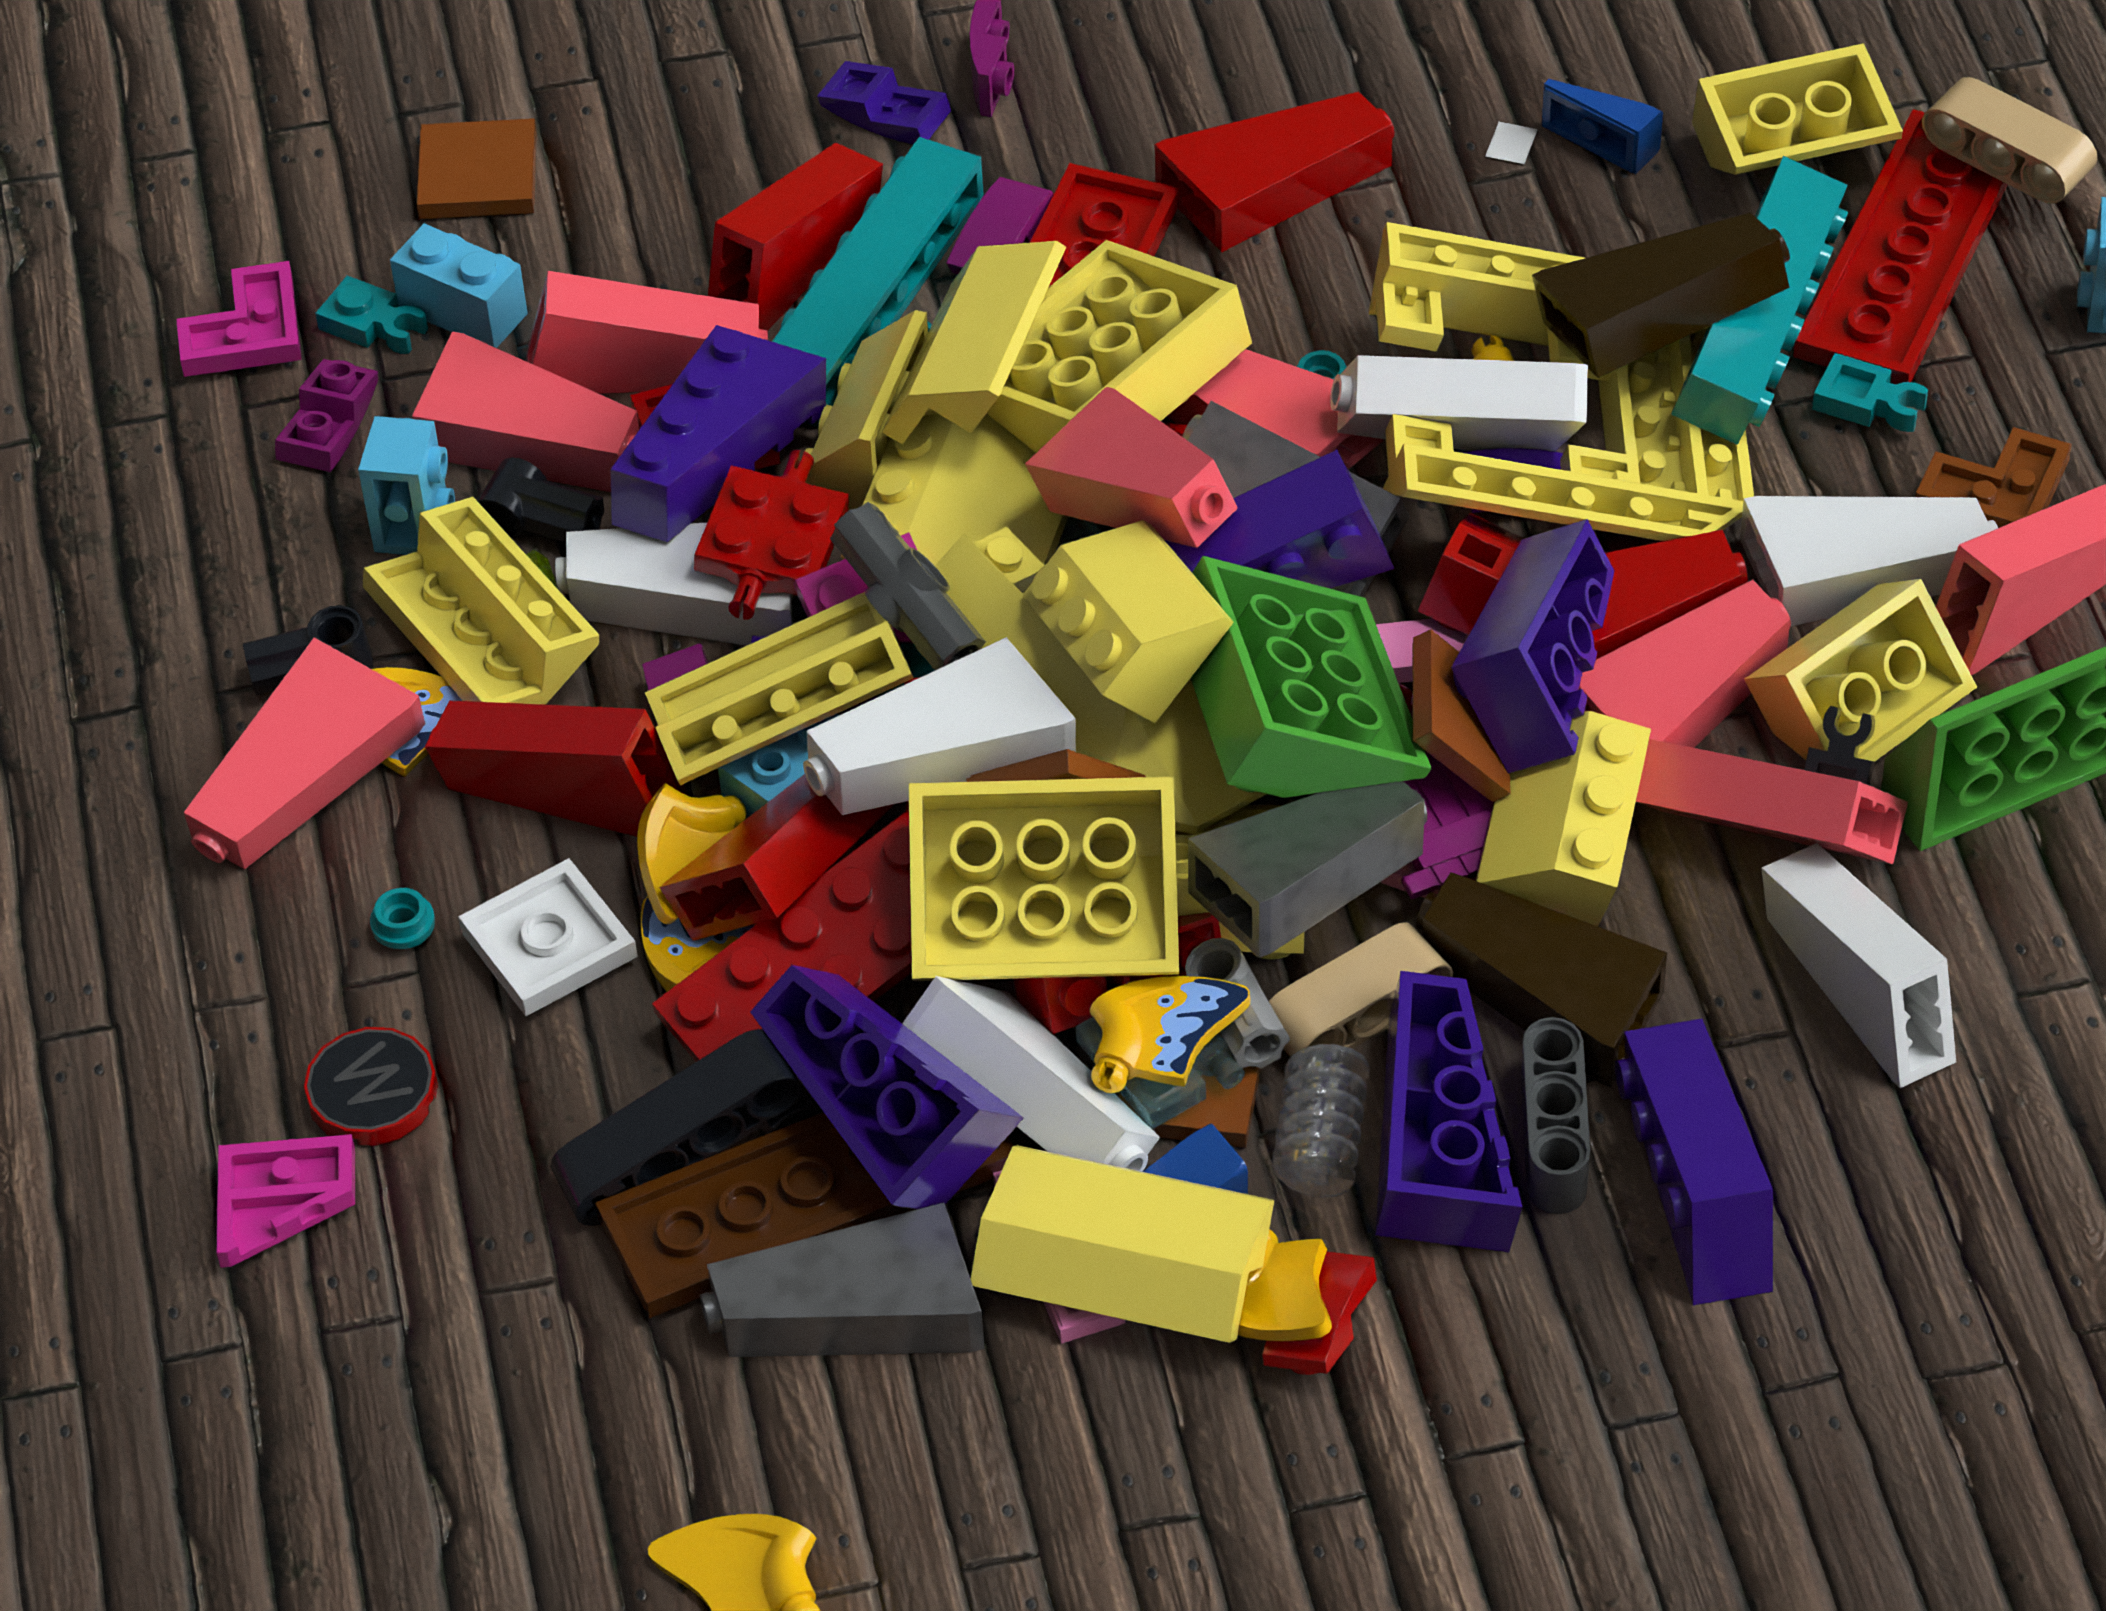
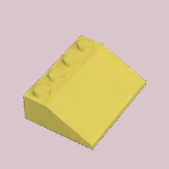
M1105 240L1047 289L1000 396L987 414L1035 453L1105 387L1116 389L1159 421H1162L1252 344L1237 285Z
M930 408L903 445L890 438L863 502V505L869 502L877 506L891 525L899 532L900 536L909 532L917 550L934 566L963 534L974 543L1004 527H1007L1046 565L1057 549L1069 516L1050 512L1034 483L1025 463L1036 453L987 413L971 434Z
M1174 776L909 783L912 981H933L935 976L952 980L1179 974Z

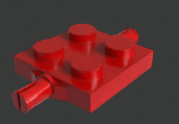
M794 450L790 453L782 476H773L731 465L695 551V571L723 577L738 586L728 606L729 612L738 619L742 609L743 620H749L754 616L756 605L763 592H784L798 596L793 586L795 580L827 566L834 548L830 537L835 530L834 524L848 512L849 494L807 484L806 480L811 468H813L814 458L806 451H804L801 461L800 450Z

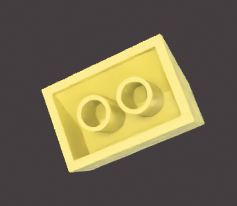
M1864 43L1698 79L1692 119L1693 127L1710 167L1734 175L1778 166L1783 156L1794 161H1801L1902 138L1903 130Z
M914 310L861 341L852 364L844 363L841 368L837 384V397L833 406L826 405L821 413L818 440L814 449L806 448L805 450L814 458V465L809 472L806 483L849 494L848 511L863 505L890 440V437L882 433V430L928 334L927 312Z
M1144 520L1060 545L1047 564L1037 572L1033 582L1022 595L1103 696L1154 723L1157 722L1234 623L1154 527Z
M1921 579L1876 585L1744 679L1772 733L1805 760L1809 747L1828 750L1830 740L1824 732L1823 719L1830 706L1841 708L1838 727L1846 736L1853 735L1858 731L1863 713L1874 715V733L1866 744L1859 747L1857 758L1875 762L1910 737L1929 719L1940 715L1977 688Z
M1585 711L1583 716L1572 718L1570 731L1574 730L1579 737L1574 755L1510 773L1511 794L1493 803L1476 881L1599 926L1618 887L1651 729L1596 712Z

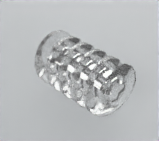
M1318 1044L1306 1047L1293 1054L1285 1066V1084L1282 1087V1105L1279 1108V1127L1276 1130V1148L1273 1151L1272 1168L1279 1180L1289 1188L1305 1195L1321 1198L1337 1197L1348 1192L1355 1184L1356 1178L1353 1168L1358 1164V1149L1356 1146L1361 1142V1127L1359 1124L1364 1118V1106L1362 1103L1367 1095V1084L1365 1081L1369 1078V1063L1361 1053L1352 1048L1336 1044Z

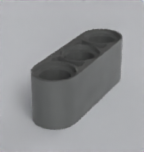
M1549 1017L1532 1023L1525 1031L1523 1039L1521 1092L1526 1182L1529 1198L1537 1208L1547 1213L1563 1214L1580 1207L1586 1199L1588 1189L1590 1138L1584 1045L1581 1032L1573 1023L1565 1019Z

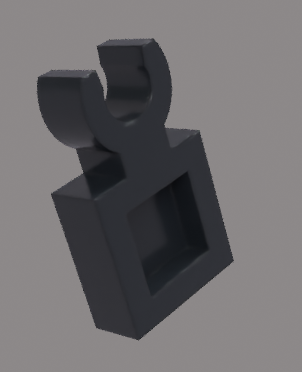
M1830 706L1823 719V729L1830 740L1828 750L1809 747L1804 770L1860 781L1870 786L1875 762L1857 758L1859 747L1866 744L1874 733V715L1863 713L1858 731L1853 735L1846 736L1838 727L1841 708Z

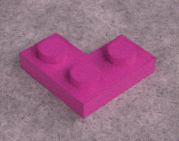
M289 261L231 269L235 310L176 319L180 362L184 377L302 360L293 277Z

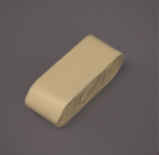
M1963 77L1958 80L1924 113L1922 118V128L1925 135L1937 148L2048 204L2061 201L2097 163V151L2094 144L2085 134L1972 77Z
M1408 922L1393 925L1283 988L1269 1000L1290 1038V1041L1283 1049L1304 1071H1314L1388 1029L1389 1015L1400 971L1452 977V967L1413 925Z

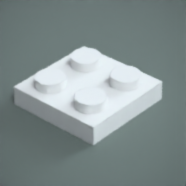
M570 858L458 916L463 936L525 1016L534 1013L638 957L635 940Z

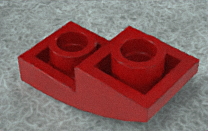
M1327 1251L1319 1275V1289L1332 1323L1330 1332L1323 1337L1295 1341L1266 1340L1262 1353L1264 1366L1291 1369L1293 1372L1302 1375L1327 1374L1354 1339L1351 1314L1377 1281L1374 1257Z

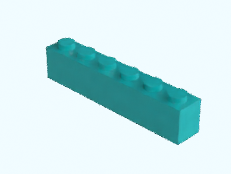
M919 137L906 156H900L895 161L890 178L881 191L869 197L863 211V216L851 232L846 231L841 236L836 253L824 270L819 269L813 275L808 292L796 308H790L785 314L780 331L772 342L826 358V405L833 406L835 402L838 378L844 363L852 364L862 340L900 319L984 196L980 156ZM820 418L813 424H810L806 421L803 423L818 428Z
M1782 157L1762 197L1755 217L1769 230L1777 229L1787 244L1790 259L1785 263L1789 288L1707 327L1671 415L1737 445L1749 423L1760 427L1775 395L1765 390V387L1776 388L1790 356L1780 351L1781 349L1787 352L1791 351L1805 319L1795 314L1796 312L1803 316L1806 314L1820 284L1810 279V277L1820 279L1833 252L1834 247L1824 242L1828 241L1834 244L1848 215V211L1839 208L1848 186L1847 184L1790 158Z

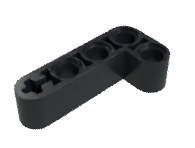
M751 1030L730 1040L566 1143L555 1153L550 1167L578 1222L587 1226L601 1225L597 1217L596 1202L719 1154L759 1128L766 1135L819 1114L823 1110L764 1030Z

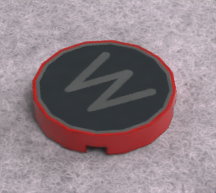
M364 1027L342 1033L322 1046L308 1065L304 1082V1090L312 1120L328 1136L352 1134V1138L357 1139L358 1145L370 1146L398 1140L420 1126L430 1113L429 1105L433 1101L434 1096L436 1099L438 1089L436 1072L429 1051L414 1036L394 1028Z

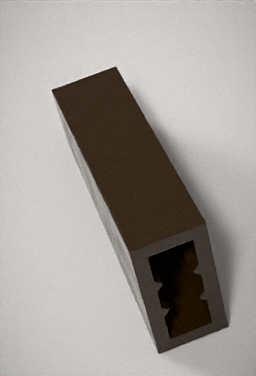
M1749 212L1544 269L1533 274L1532 278L1543 323L1583 364L1588 365V369L1599 378L1788 289L1789 283L1785 263L1789 261L1790 254L1780 232L1775 228L1769 230Z
M1450 872L1438 894L1430 892L1420 907L1416 927L1423 931V937L1452 967V977L1466 979L1469 991L1525 1031L1532 1023L1549 1017L1561 1018L1573 1023L1581 1032L1583 1038L1585 1073L1601 1084L1609 1087L1613 1086L1616 1080L1615 1061L1625 1059L1624 1031L1644 1028L1664 993L1667 952Z

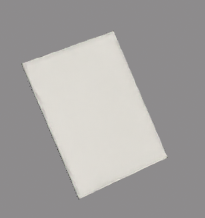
M1498 122L1485 157L1525 164L1538 129Z

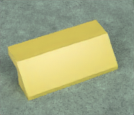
M1058 241L978 246L951 283L882 433L903 445L930 408L972 434L1000 396L1066 246Z
M474 497L420 512L417 551L364 567L363 588L462 701L546 705L599 645L600 635Z
M865 592L651 689L645 692V695L658 723L655 729L677 781L682 785L913 679V676L892 625L878 613L867 599Z
M1015 1145L1012 1146L981 1217L970 1279L974 1287L1230 1343L1237 1340L1248 1274L1253 1270L1263 1267L1274 1200Z

